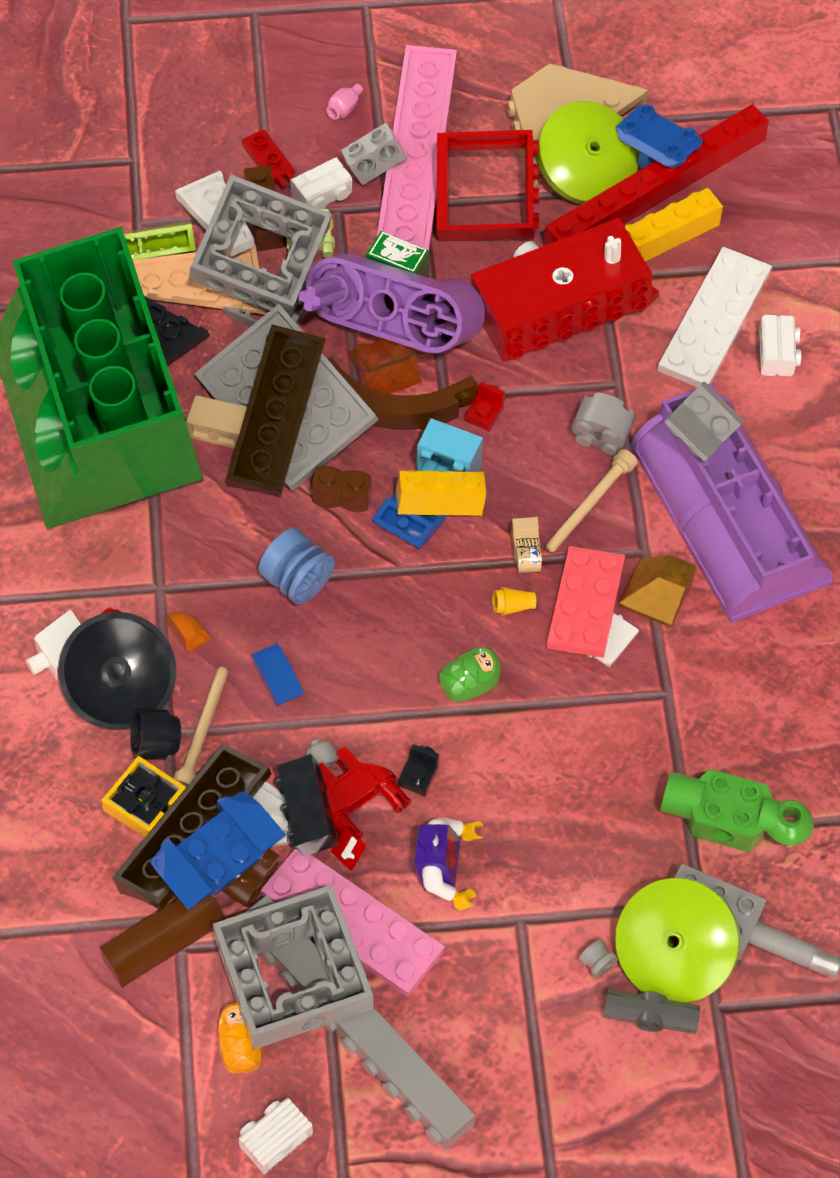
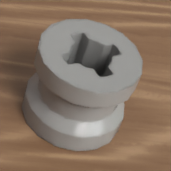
M599 939L584 950L579 960L583 965H588L591 968V974L597 979L613 968L618 961V957L615 953L609 952L606 949V943Z

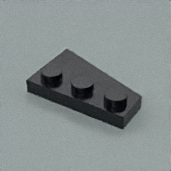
M145 296L167 366L210 336L207 329L193 325L188 319L167 311L164 306Z

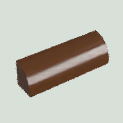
M213 896L206 897L189 911L177 899L164 907L162 911L159 910L101 946L102 959L123 988L212 932L213 923L225 920V916L216 898Z

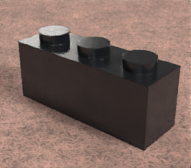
M312 754L277 765L280 776L276 778L280 793L284 794L286 803L282 804V809L286 820L291 823L292 830L288 831V835L293 848H298L304 856H308L338 846L339 842L322 770Z

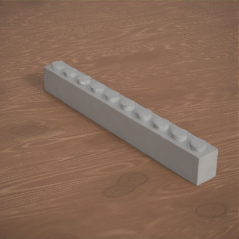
M266 895L245 913L274 904L275 902ZM309 938L259 954L268 966L274 965L280 971L279 976L287 987H294L298 992L315 987L317 982L329 981L318 948ZM375 1008L325 1026L328 1031H335L342 1038L340 1041L350 1054L356 1053L362 1059L361 1064L370 1076L374 1077L376 1075L384 1083L382 1087L392 1099L398 1098L405 1106L403 1109L407 1116L413 1122L419 1121L426 1128L425 1134L435 1145L440 1143L447 1150L475 1126V1114Z

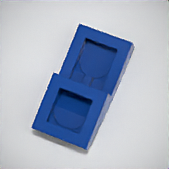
M278 643L251 654L262 681H265L276 707L304 694L288 659Z

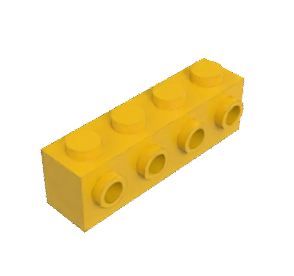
M706 188L700 192H693L687 198L677 203L669 204L663 210L650 213L634 224H627L625 228L646 262L719 226L723 205L710 189Z

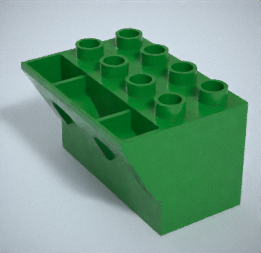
M122 226L12 260L20 287L16 288L0 321V375L46 529L203 480L204 478Z

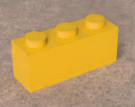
M399 470L396 487L398 514L482 516L487 494L484 472Z

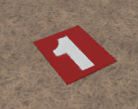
M345 826L338 838L339 845L333 847L331 853L352 872L367 845Z

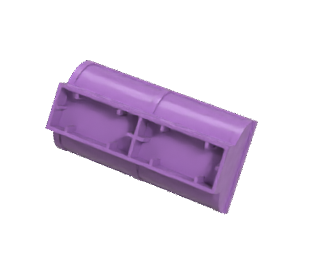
M712 383L708 384L718 394ZM694 390L662 401L660 414L650 419L638 430L633 440L630 441V447L730 623L833 584V573L830 567L820 557L785 498L779 481L772 476L743 425L739 426L704 462L700 457L693 455L689 446L680 437L672 434L665 423V420ZM718 394L735 411L730 399L727 396Z

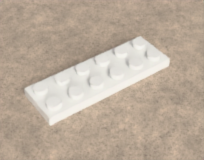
M722 247L660 360L657 371L695 387H698L703 381L711 384L767 281L772 266Z

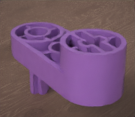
M340 253L318 261L309 272L306 280V290L299 293V301L305 302L304 309L306 311H316L319 316L328 321L429 353H440L473 339L480 332L484 323L485 307L481 296L472 285L457 279L437 281L354 254ZM385 294L389 295L394 302L393 312L384 303Z

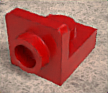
M480 382L477 396L465 414V422L490 432L504 408L505 392L495 385Z

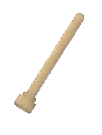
M620 449L613 457L611 470L546 544V549L549 552H555L621 474L630 473L634 469L638 461L631 452Z
M223 666L219 667L216 671L184 765L178 771H175L173 779L186 787L196 776L194 770L228 675V669Z

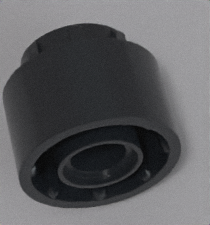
M136 708L133 713L130 731V745L133 758L136 759L140 756L144 760H166L168 755H175L181 743L180 719L177 716L170 715L167 709Z

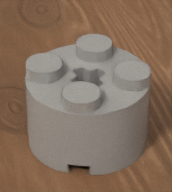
M595 392L593 397H589V394H586L571 426L572 431L576 435L575 441L584 447H590L591 444L601 447L604 453L614 456L618 450L623 448L636 418L635 412L631 407L628 412L623 408L624 402L614 396Z

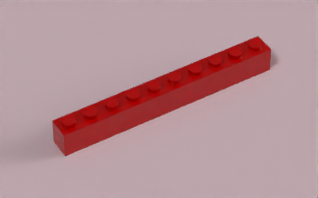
M753 104L749 105L698 135L703 139L702 146L697 151L691 153L682 165L670 168L658 161H654L545 226L544 246L619 217L622 223L626 224L765 141L769 120Z

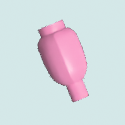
M355 84L352 88L344 87L338 90L328 102V107L326 108L328 116L337 120L338 118L344 119L350 115L358 104L359 95L363 92L362 86Z

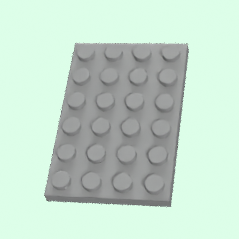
M277 304L194 373L216 400L245 407L248 406L271 324L303 332L280 304ZM323 354L285 481L292 491L311 477L316 467L324 466L379 420Z

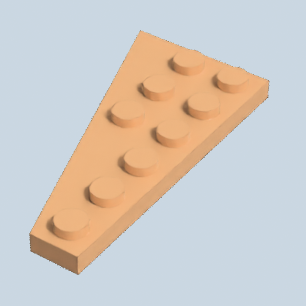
M255 245L231 257L229 255L230 258L235 260L236 257L242 259L241 262L259 269ZM197 252L133 260L144 296L151 300L223 309V306L240 308L242 312H245L247 309L250 313L267 314L263 308L189 280L190 267Z

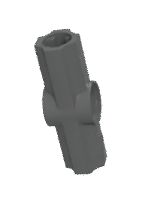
M608 989L603 1018L635 1023L638 1028L649 1032H659L663 1029L696 1034L700 1006L670 1001L665 995L656 992H643L637 995Z

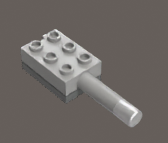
M681 863L675 878H687L706 884L718 892L731 907L740 932V952L736 965L740 966L749 944H752L828 978L836 979L840 970V956L760 922L767 900Z

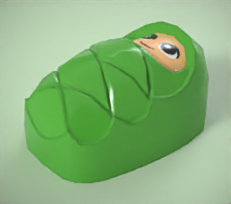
M478 648L462 654L446 665L439 673V684L447 698L454 702H461L482 695L498 684L502 664L499 656L492 649Z

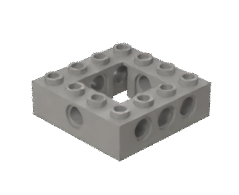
M230 174L191 264L189 280L268 311L277 304H280L292 318L299 302V293L304 290L309 272L314 266L329 230L332 213ZM244 221L292 239L289 254L286 260L283 259L279 276L267 272V269L263 267L258 269L243 263L240 258L236 257L235 260L229 257Z
M332 885L213 923L214 938L253 1050L374 1009L372 990ZM313 936L329 981L317 982L315 987L291 994V991L284 993L277 999L276 1009L273 1010L267 981L263 982L257 955Z

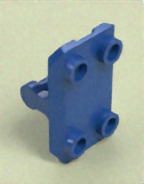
M639 105L616 126L619 139L639 151L640 156L637 159V163L641 169L655 160L670 168L680 166L703 143V139L697 136V132L694 129L681 127L655 112L654 107L651 105Z

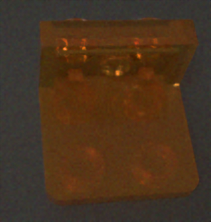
M381 338L379 341L370 344H359L355 349L348 352L349 358L362 371L365 386L373 390L390 394L422 383L416 354L408 346Z

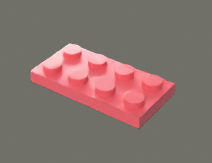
M569 546L547 640V649L604 658L624 569L625 555Z

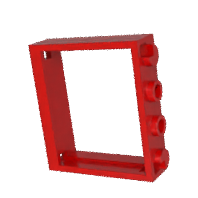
M533 130L437 133V235L439 241L534 239V229H539V213H534V204H539V188H534V180H539V164H534V155H539V140H534ZM525 149L526 223L449 225L450 151Z

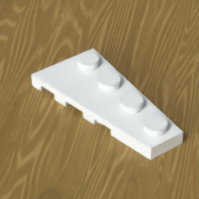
M221 170L175 190L176 199L205 230H207L226 186ZM245 221L230 253L231 257L254 247L253 236Z

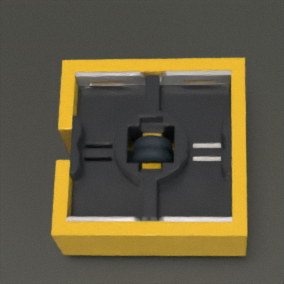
M138 756L101 800L103 811L145 838L186 789V786Z

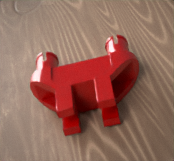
M346 746L336 752V756L339 758L336 763L344 772L340 777L336 778L323 762L320 763L334 826L340 835L345 826H347L361 840L364 835L363 832L357 828L348 815L377 795H383L396 813L403 811L401 806L406 809L411 804V799L396 784V775L391 770L382 766L359 762Z

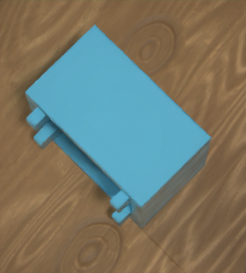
M430 419L417 445V471L479 472L482 463L483 437Z

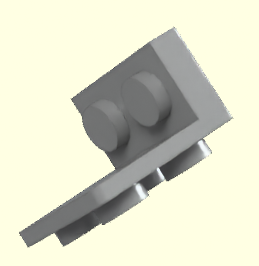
M705 381L665 420L671 433L680 437L689 446L692 454L700 457L704 462L744 422Z

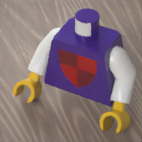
M438 817L431 820L428 824L419 826L415 867L425 891H429L447 901L453 900L457 910H466L474 906L473 903L469 902V899L476 897V893L472 889L457 892L455 888L461 840L459 836L461 835L465 841L482 839V836L476 835L475 828L483 827V824L476 821L463 825L462 821Z

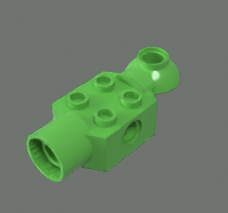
M709 769L699 779L671 771L660 812L687 819L692 837L748 853L759 845L765 831L775 841L783 845L794 846L809 839L814 830L813 816L804 804L796 800H774L768 785ZM784 817H792L797 822H788Z

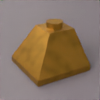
M672 555L641 558L618 606L671 628L693 584L696 565Z

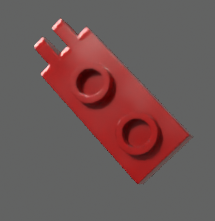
M262 129L242 139V147L257 167L270 165L274 184L276 183L281 190L287 188L284 179L290 185V180L295 178L293 176L295 170L266 130Z

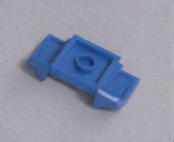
M245 791L239 792L232 797L226 796L217 800L215 807L220 811L217 816L177 846L167 838L160 850L150 861L188 911L206 897H214L260 862L266 851L286 836L263 806Z

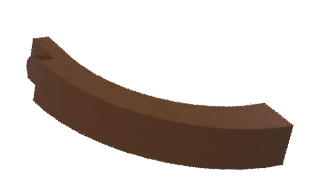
M333 357L327 358L378 417L379 420L372 425L374 427L413 430L426 428L430 419L447 423L459 418V407L471 404L477 396L478 383L472 375L446 388L427 394L394 395L383 393L355 381L339 367Z

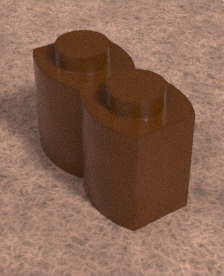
M331 466L315 468L312 481V501L314 504L325 508L341 506L343 509L352 512L368 511L371 498V475L358 470L343 472Z
M269 848L266 854L262 856L260 862L222 891L243 906L250 908L261 893L260 890L278 868L283 856Z

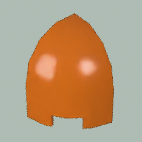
M181 611L164 615L165 621L187 653L212 640L202 623L195 616Z

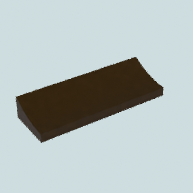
M271 324L226 478L227 487L255 490L277 496L282 495L326 338Z
M222 743L112 877L119 893L144 901L162 911L175 895L150 863L151 859L160 850L162 844L169 838L177 846L220 813L215 807L217 800L226 796L232 797L243 791L253 798L272 775L270 768Z

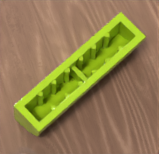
M190 222L124 232L132 260L196 251L192 224Z

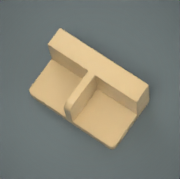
M195 396L186 420L190 437L235 448L247 407Z

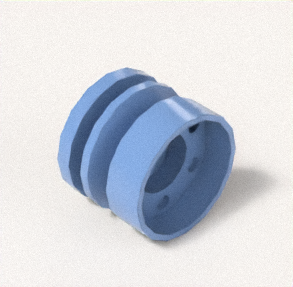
M294 527L280 534L266 549L260 560L258 571L275 587L280 586V591L295 604L299 605L312 599L327 583L333 573L335 559L319 545L313 546V540L297 527Z

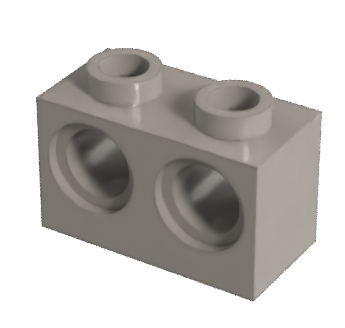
M387 123L372 130L341 150L348 166L362 185L407 159L399 140Z

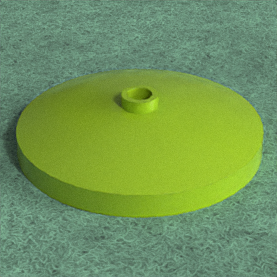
M590 101L572 102L557 109L544 122L537 138L539 140L537 161L541 173L548 184L562 197L574 203L583 204L636 173L639 151L620 140L616 128L624 119L612 109Z
M687 878L663 879L639 890L625 905L616 928L617 955L627 977L642 992L660 993L665 995L670 1001L688 1003L702 999L715 992L732 974L740 952L739 926L729 904L711 887ZM670 937H678L679 945L677 947H674L673 943L670 942Z

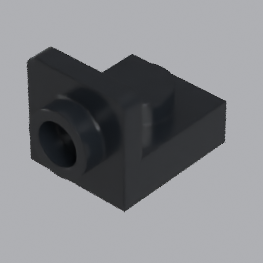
M412 744L409 758L399 777L398 786L426 796L439 768V754L428 746Z

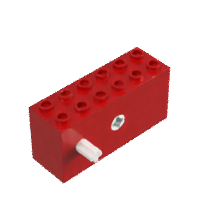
M619 217L471 274V285L481 296L485 307L483 327L502 362L511 359H518L531 351L544 349L554 342L567 340L585 330H593L603 323L616 321L634 311L644 310L647 306L651 305L653 274Z

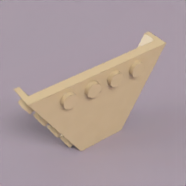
M549 63L511 90V101H507V111L509 117L513 116L514 118L512 122L513 130H533V138L537 140L544 122L557 109L566 104L577 101L595 102L612 109L621 116L632 107L637 108L639 105H647L649 90ZM518 149L520 157H525V149ZM534 155V164H538L537 155ZM534 180V186H535V185H537L538 180Z

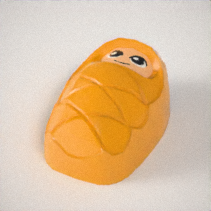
M237 1002L228 1004L222 1010L218 1022V1044L223 1065L231 1073L255 1071L262 1064L263 1047L253 1050Z

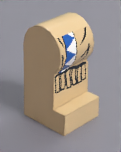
M538 517L512 519L511 537L518 573L541 572L542 562Z

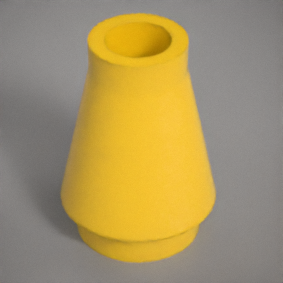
M501 587L500 590L493 591V610L495 613H501L503 616L535 609L536 594L535 592Z

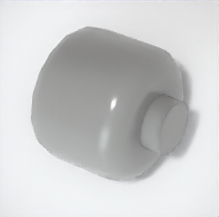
M320 738L310 743L311 747L306 751V755L312 754L319 764L323 762L326 767L333 765L339 759L336 756L337 750L330 740L321 741Z

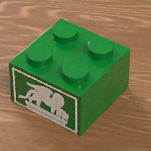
M383 231L379 232L366 253L367 259L429 277V250Z

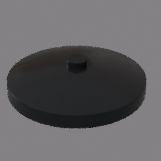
M126 612L103 613L83 622L65 641L57 665L58 684L65 702L79 718L101 729L127 730L131 729L132 717L136 708L163 709L169 701L176 681L175 656L164 634L148 620Z

